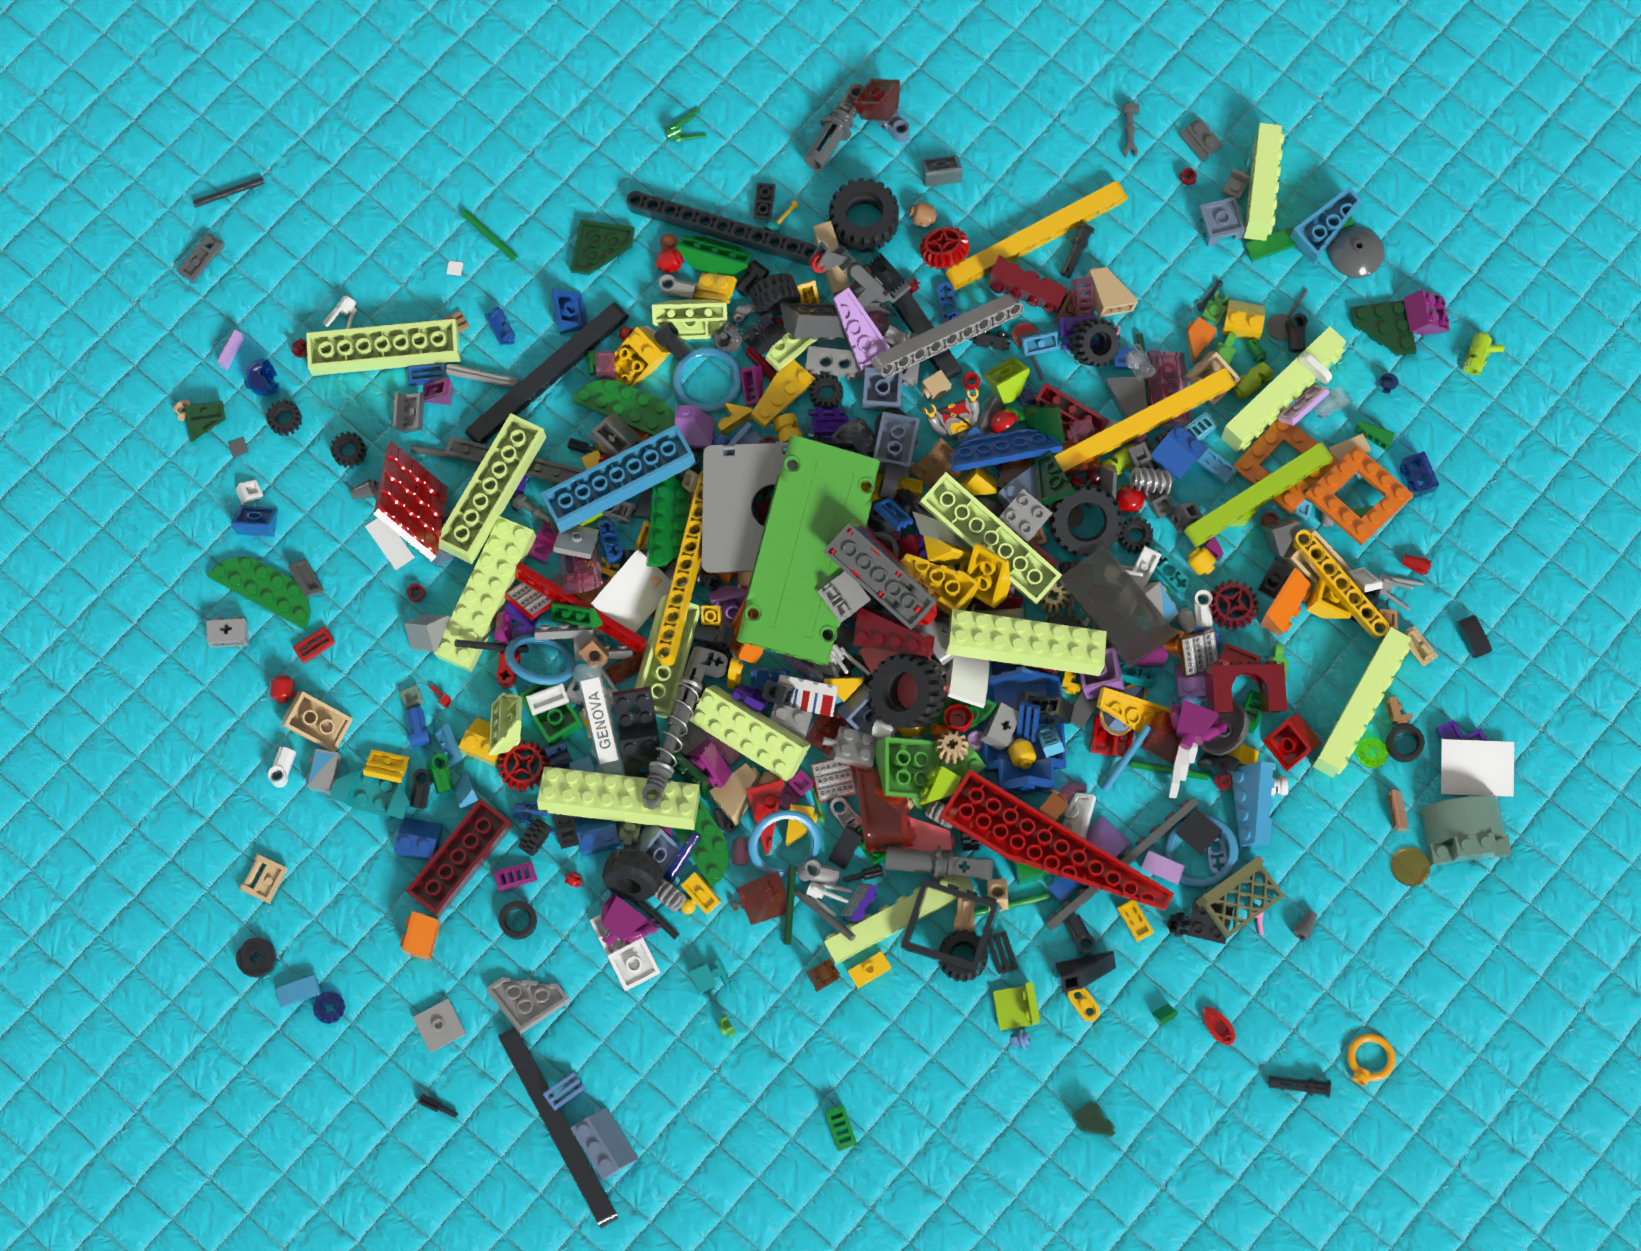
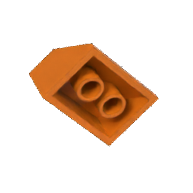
M1297 568L1293 569L1260 624L1279 637L1283 632H1288L1292 625L1289 621L1293 616H1298L1302 609L1299 605L1302 601L1306 602L1312 593L1309 591L1312 584Z
M744 600L730 625L735 632L730 650L736 658L756 664L764 649L737 641L742 613L746 605ZM752 609L748 611V616L751 619H756V612Z

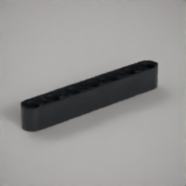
M909 290L894 303L889 300L911 333L919 335L934 328ZM949 349L928 358L937 372L942 370L948 380L962 373L959 363Z

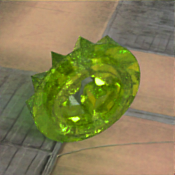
M1370 737L1360 742L1356 754L1360 763L1365 767L1378 768L1387 760L1388 751L1386 744L1380 739ZM1369 748H1371L1372 750L1379 749L1376 753L1377 757H1374L1373 755L1366 757V755L1370 751Z

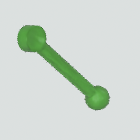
M814 785L811 790L813 791L819 811V820L825 822L826 817L823 814L816 786Z

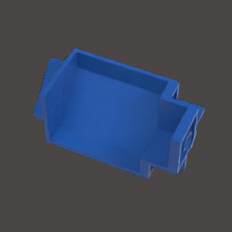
M991 661L992 675L988 677L987 700L997 704L1002 702L1016 710L1018 692L1027 690L1040 694L1042 697H1062L1061 677L1053 676V673L1040 672V670H1030L1023 666L1017 667ZM989 718L983 723H981L982 734L984 732V729L987 725ZM1055 724L1065 750L1064 724ZM1017 730L1013 732V741L1024 739V737H1017ZM1038 736L1035 742H1032L1031 739L1027 740L1031 742L1036 754V760L1027 769L1017 768L1013 765L1008 753L1009 747L999 751L982 742L983 763L986 765L984 771L997 773V786L1010 794L1034 795L1037 792L1052 794L1050 789L1055 788L1054 771L1066 768V751L1046 758Z

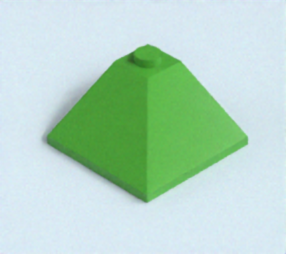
M884 737L876 741V762L884 796L921 799L920 793L929 782V773L931 770L940 767L939 753L936 752V747L938 746L936 741Z

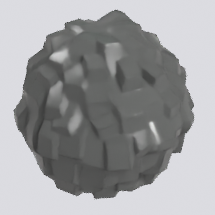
M728 322L721 329H716L714 341L718 349L733 353L741 347L743 339L738 326Z

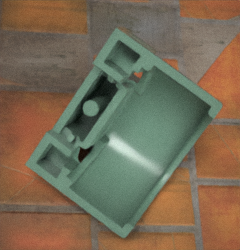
M1476 795L1453 798L1427 805L1421 809L1431 866L1484 858L1509 857L1512 854L1509 836L1505 835L1499 799L1496 796ZM1452 840L1450 846L1443 844V842Z

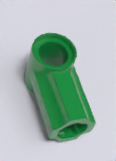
M442 753L435 754L426 763V768L431 773L437 794L446 793L454 789L448 770L449 760ZM434 760L439 761L440 768L435 765Z

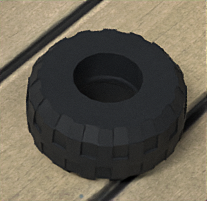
M623 848L618 851L616 850L607 857L602 871V878L609 891L627 900L641 901L655 895L661 884L663 872L658 861L651 855L640 850Z

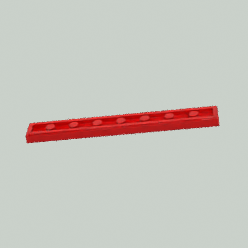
M519 563L516 566V579L552 601L594 608L524 564ZM595 609L603 623L602 626L596 628L640 655L645 652L646 639Z

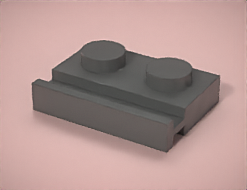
M1201 118L1179 132V137L1201 162L1222 148L1223 144Z

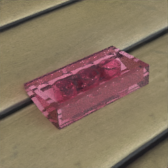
M1151 350L1144 355L1150 406L1188 387L1187 380L1184 378L1186 375L1184 353ZM1191 410L1160 426H1175L1177 423L1180 425L1190 424L1192 422Z
M597 541L591 559L558 553L563 594L582 593L602 586Z

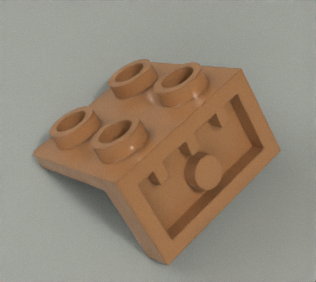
M942 438L937 440L932 450L911 468L930 489L945 472L955 480L963 473V471L952 472L951 456L955 451Z

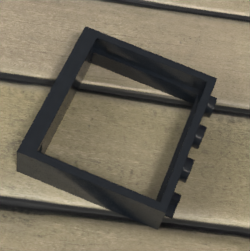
M929 878L928 881L923 879L901 948L905 951L979 974L1001 905L996 902V898L990 896L982 898L978 896L977 892L971 890L963 892L959 890L958 886L952 884L944 886L940 884L941 881ZM928 888L990 907L973 962L910 942Z

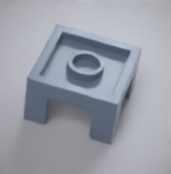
M1236 197L1199 206L1197 215L1199 221L1203 220L1207 232L1205 237L1207 247L1217 245L1220 238L1235 235L1234 240L1243 239L1246 228Z

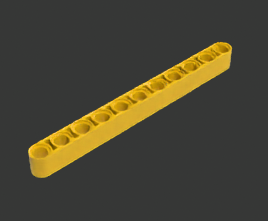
M1118 181L1112 182L964 260V262H960L958 266L954 265L952 269L949 268L945 272V275L955 290L960 289L991 273L998 255L1005 257L1004 261L1010 263L1078 227L1080 223H1086L1120 205L1128 196Z
M1223 368L1055 455V458L1064 473L1067 474L1224 393L1236 384L1227 368Z
M703 471L698 478L655 647V655L660 664L665 667L671 666L676 660L702 557L703 515L697 516L703 513V500H701L703 498ZM691 565L689 568L684 569L685 566ZM687 582L684 586H680L681 583ZM678 617L677 620L671 621L672 618ZM669 635H673L672 638L666 639ZM664 653H669L666 657H662Z

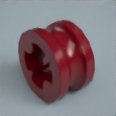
M414 583L408 587L407 595L411 601L420 602L425 597V591L420 584ZM414 589L416 591L419 589L420 595L418 597L416 595L413 597L412 591Z

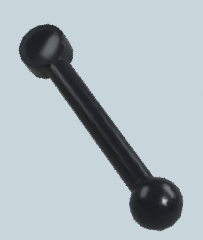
M1222 280L1216 281V285L1202 303L1197 304V310L1202 311L1206 302L1218 287L1223 285Z

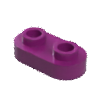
M505 610L498 612L497 617H495L496 630H494V637L501 644L510 642L511 619Z

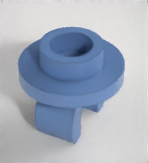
M1023 1029L1019 1030V1036L1009 1038L1011 1046L1022 1045L1024 1050L1028 1049V1044H1031L1029 1033H1025Z

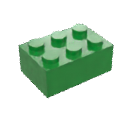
M535 684L518 695L522 697V703L549 746L566 739L584 728L570 703L533 716L526 696L558 685Z

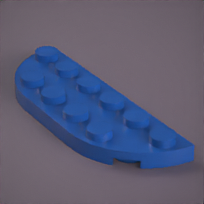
M1018 429L975 437L961 443L959 449L952 453L951 470L952 472L1020 459L1034 458L1049 452L1054 454L1062 452V444L1054 436L1048 435V438H1046L1044 434L1038 433V430Z

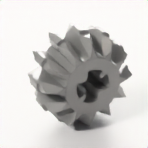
M939 800L929 803L925 813L926 816L948 829L952 828L951 824L939 818L946 804Z
M661 880L659 889L653 895L673 912H677L686 901V896L666 880Z

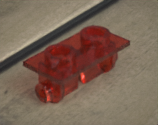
M634 652L632 656L606 669L614 685L639 672L643 655Z

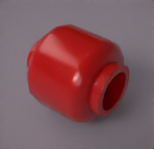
M669 247L658 252L655 263L659 271L662 270L664 273L670 274L681 269L684 259L678 249Z
M276 675L270 681V697L276 699V703H288L289 699L295 697V681L290 679L289 675Z

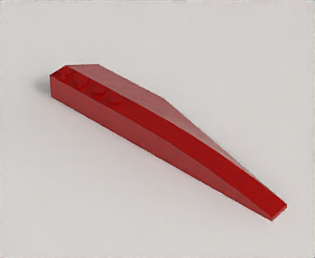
M970 769L939 816V818L1003 857L1161 910L1166 909L1175 894Z

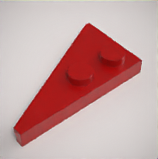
M782 778L746 788L756 824L767 815L778 811L783 786ZM776 822L767 826L760 835L765 854L770 852Z

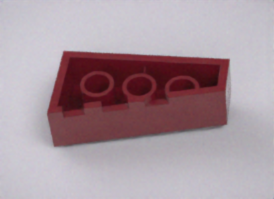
M998 255L990 275L989 288L997 294H1012L1017 300L1024 301L1029 306H1037L1043 308L1047 313L1057 314L1066 296L1067 288L1046 277L1042 280L1036 272L1032 270L1024 271L1019 267V264L1015 262L1009 264L1004 261L1005 257Z
M861 607L857 610L853 645L920 656H933L935 636L915 627L910 630L900 620L893 619L884 613L875 611L873 608Z

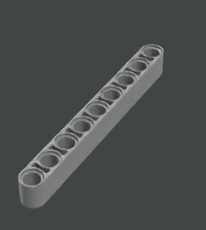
M1005 294L875 355L872 359V366L883 377L892 376L1019 316L1023 311V304L1012 294Z

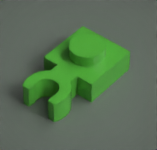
M1217 290L1214 295V302L1209 300L1202 319L1219 326L1227 308L1223 305L1227 303L1229 295L1226 294L1224 299H1220L1218 297L1220 291Z
M724 1015L719 1018L720 1025H718V1028L722 1035L725 1036L727 1034L729 1039L735 1036L736 1033L727 1016Z

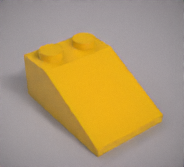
M976 542L967 574L980 583L974 597L995 608L1008 595L1011 584L1009 560Z

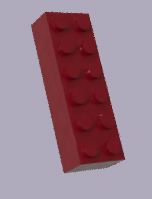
M480 798L405 891L431 913L440 918L512 829L511 821Z

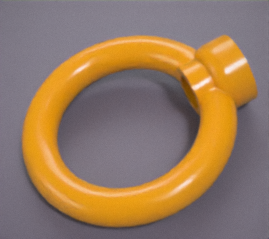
M1361 1035L1354 1039L1348 1048L1347 1059L1351 1070L1354 1072L1352 1079L1360 1085L1366 1086L1368 1081H1379L1386 1078L1395 1066L1393 1047L1385 1038L1379 1035ZM1375 1042L1384 1048L1387 1053V1064L1383 1070L1377 1073H1370L1358 1066L1355 1054L1361 1044Z

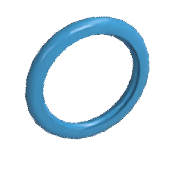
M700 347L691 350L684 358L678 361L673 371L672 384L675 395L683 405H695L705 413L725 409V403L732 404L741 391V368L732 355L718 348ZM710 355L722 359L729 365L733 373V386L730 393L724 399L714 404H700L693 401L686 395L682 387L681 378L685 367L689 362L700 356Z
M527 634L513 639L505 649V660L509 668L522 679L541 685L559 684L571 678L576 671L577 664L574 654L565 644L556 639L535 640V634ZM530 643L547 645L556 649L565 657L567 667L564 672L557 675L535 674L527 671L516 662L514 658L515 650L521 645Z
M792 810L777 811L767 815L756 824L749 837L748 854L758 870L772 877H788V868H774L767 865L761 859L757 845L762 831L767 826L784 819L796 820L802 823L808 829L811 836L810 851L801 862L794 865L796 866V874L801 864L815 860L821 845V835L815 822L807 815Z
M1211 815L1204 816L1223 831L1222 834L1229 848L1228 858L1224 867L1217 874L1208 878H1194L1183 872L1180 882L1193 888L1213 887L1221 883L1231 874L1238 860L1239 848L1233 831L1225 822ZM1184 819L1171 829L1165 841L1164 857L1176 862L1174 858V845L1178 838L1175 832L1184 823Z

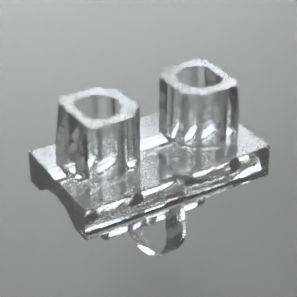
M1136 344L1133 350L1125 355V363L1127 367L1132 369L1138 381L1142 382L1145 378H1151L1156 373V369L1151 365L1147 353L1144 352L1140 344Z

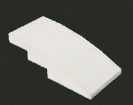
M956 656L950 660L949 668L946 672L947 696L984 708L988 687L989 660Z
M1193 743L1190 750H1185L1179 745L1171 777L1169 798H1177L1180 780L1186 781L1189 763L1195 762L1198 744Z
M601 915L590 920L625 991L660 974L643 938L623 943L617 938L613 945L609 947L602 941V938L608 931L602 926Z

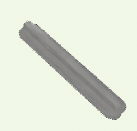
M447 364L445 372L448 375L514 388L518 384V379L515 377L454 364Z

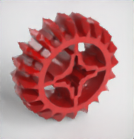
M944 226L941 229L938 227L937 230H931L930 234H925V238L921 239L920 255L925 264L929 265L930 268L935 267L936 270L943 268L945 270L946 267H950L952 269L953 265L958 266L959 262H964V258L968 257L969 240L964 231H961L959 227L954 228L950 226L947 228Z
M521 740V745L515 746L509 752L502 753L505 758L499 757V762L503 764H499L497 768L502 770L499 772V776L504 777L502 780L504 784L508 783L510 789L515 785V791L517 792L520 790V787H522L523 792L527 791L528 786L533 791L534 784L540 787L539 780H542L544 767H550V763L545 762L548 760V757L544 755V749H540L538 743L533 746V742L530 740L526 745L525 740ZM529 752V753H532L533 755H532V756L529 755V756H527V757H521V756L519 755V753ZM512 758H514L516 765L512 768L513 771L509 773V764ZM539 759V768L536 774H534L532 767L536 764L535 761ZM519 760L527 765L529 772L521 767ZM520 775H527L529 779L518 780L514 777H519Z

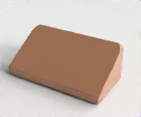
M1393 789L1387 794L1393 828L1395 832L1405 831L1409 829L1403 795L1401 791Z

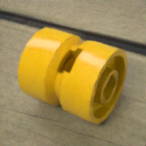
M794 413L781 415L772 421L775 432L779 433L777 436L779 442H789L791 435L803 437L801 429L797 427L799 424Z

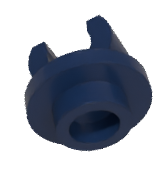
M1385 373L1380 377L1379 384L1383 388L1382 393L1390 394L1391 390L1398 386L1399 381L1394 374Z

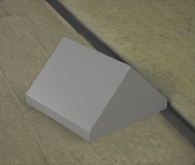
M423 614L405 622L404 625L411 649L437 652L450 617L448 615Z

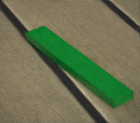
M1352 216L1341 229L1354 226ZM1296 226L1268 235L1266 241L1254 240L1245 243V249L1251 262L1297 246L1290 238Z

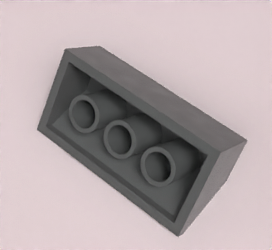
M780 304L785 331L791 334L793 338L803 339V337H809L811 339H819V337H825L834 340L835 337H841L848 340L834 304Z

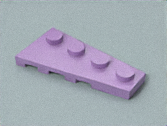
M847 287L833 297L832 300L859 370L862 371L865 367L872 364V359L875 355L889 349L890 346L850 288Z

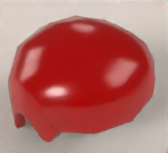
M1011 410L998 411L991 418L990 427L994 434L1000 433V431L1011 427L1016 420L1018 421V417Z
M1124 485L1116 492V501L1119 503L1122 512L1138 513L1144 507L1145 497L1141 490H1136L1135 485L1133 489L1130 488V485Z
M951 705L945 710L943 720L950 731L965 732L972 725L973 712L970 711L967 705Z

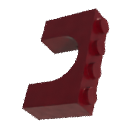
M1218 661L1211 662L1210 666L1204 667L1207 709L1219 714L1233 712L1232 685L1239 675H1246L1251 677L1259 687L1261 713L1287 711L1284 664H1277V661H1266L1265 664H1259V661L1247 662V665H1241V661L1229 662V665H1223V662Z

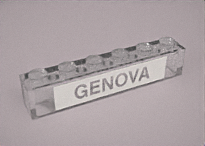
M598 660L577 665L575 670H573L575 682H579L580 689L577 691L579 700H583L584 708H582L583 717L585 720H588L587 735L589 739L592 738L593 746H591V752L593 757H596L598 765H595L596 773L625 775L619 738L601 662Z

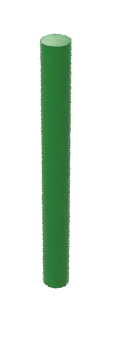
M466 209L461 212V215L512 261L517 259L518 255Z
M1131 760L1130 768L1171 775L1174 768ZM1188 769L1186 777L1208 781L1209 773Z
M1045 892L1008 901V907L1012 909L1050 900L1049 893ZM985 906L974 909V916L989 914V907Z

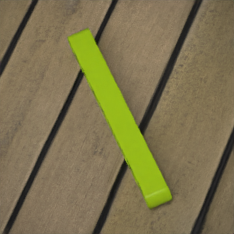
M1323 442L1315 445L1191 524L1184 530V533L1194 547L1200 546L1328 464L1334 457Z

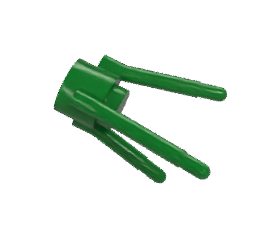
M699 108L664 128L669 141L674 140L677 143L684 140L707 137V134L680 137L683 134L680 126L695 118V114L700 111Z

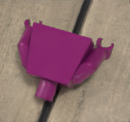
M1184 700L1181 705H1175L1174 701L1171 703L1170 717L1172 727L1177 730L1176 736L1182 738L1180 747L1185 750H1190L1193 743L1202 745L1204 741H1210L1220 733H1224L1229 723H1222V718L1218 719L1219 713Z
M612 892L602 905V926L608 931L602 938V941L609 947L613 945L617 938L623 943L634 942L645 938L651 933H657L661 925H653L655 922L654 918L647 924L648 920L645 916L623 901L621 897L614 896Z

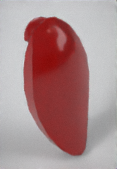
M1204 1007L1202 1010L1203 1021L1211 1036L1223 1045L1233 1044L1236 1034L1229 1019L1217 1009Z

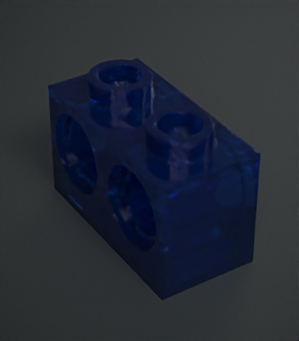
M1425 451L1403 458L1399 467L1402 476L1406 477L1407 488L1414 494V498L1437 490L1439 483ZM1410 464L1417 465L1418 469H1412ZM1417 481H1423L1426 486H1420Z

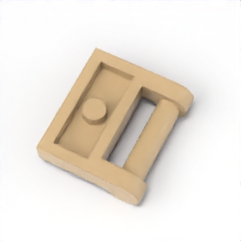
M256 854L255 862L249 874L238 889L270 904L288 868ZM262 864H265L266 867L255 888H250Z

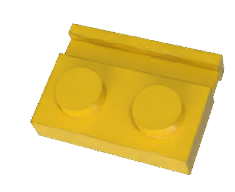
M701 273L694 298L723 301L729 304V298L732 297L737 280L732 276Z
M372 749L366 762V767L363 769V775L401 783L402 777H404L409 765V757Z

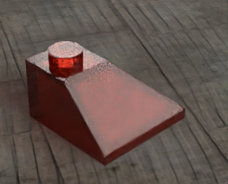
M1155 712L1149 726L1152 729L1144 739L1141 748L1171 764H1175L1182 738L1176 736L1177 730L1172 727L1169 712Z
M778 871L761 876L736 889L751 925L785 915L786 888Z

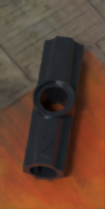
M901 488L897 490L896 501L913 519L915 524L913 512L931 517L928 511L919 504L921 499L918 496L915 497L909 489Z

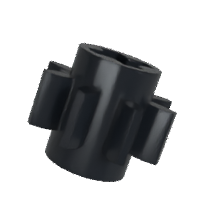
M1184 912L1171 914V918L1167 922L1169 933L1175 932V937L1188 935V931L1192 927L1190 917H1184Z

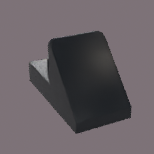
M1276 556L1258 590L1276 598L1293 565Z

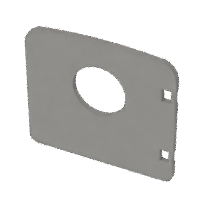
M788 443L711 445L705 448L703 453L702 567L706 572L753 571L764 526L760 525L753 516V500L763 488L775 485L785 457L783 448H787ZM724 450H735V456H724ZM788 461L787 467L790 470H795V464Z

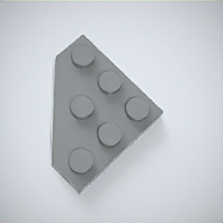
M502 977L486 988L487 993L520 1035L570 1002L569 997L561 987L554 983L547 985L539 984L538 981H515Z

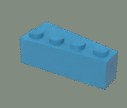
M1349 186L1296 226L1290 238L1314 264L1358 208L1362 199Z
M1259 761L1238 767L1231 774L1240 846L1257 848L1270 844L1272 825L1270 810L1273 808L1271 792L1275 786V780L1272 779L1273 770H1276V763Z

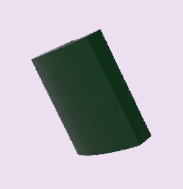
M1031 404L1024 406L1028 429L1038 430V433L1044 434L1046 438H1048V435L1054 436L1060 443H1065L1059 406L1049 404L1044 406Z

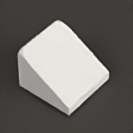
M257 480L239 483L236 488L242 505L263 497Z

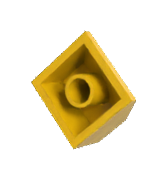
M1229 299L1222 335L1228 336L1232 332L1237 334V338L1247 340L1256 338L1257 342H1259L1264 324L1265 306Z
M477 717L468 727L458 747L461 753L495 767L499 763V757H502V753L496 755L489 754L490 722Z

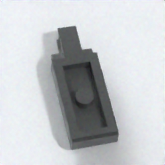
M621 822L619 841L623 842L624 849H632L633 842H639L641 824Z

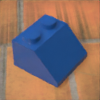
M1177 423L1153 451L1151 457L1152 460L1164 470H1168L1179 481L1207 446Z
M405 817L397 835L394 848L395 854L401 857L429 862L439 850L444 824Z
M586 817L574 819L583 857L621 847L615 821Z

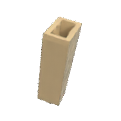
M831 221L813 226L815 246L818 247L822 241L830 251L834 252L835 248L839 245ZM839 266L824 272L833 297L850 285L847 272L844 273Z

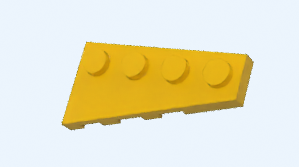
M792 360L777 372L752 411L751 417L765 428L812 385V381L815 378L795 360Z
M1106 687L1100 689L1097 702L1098 708L1137 733H1140L1145 724L1152 729L1146 738L1158 746H1163L1170 708Z

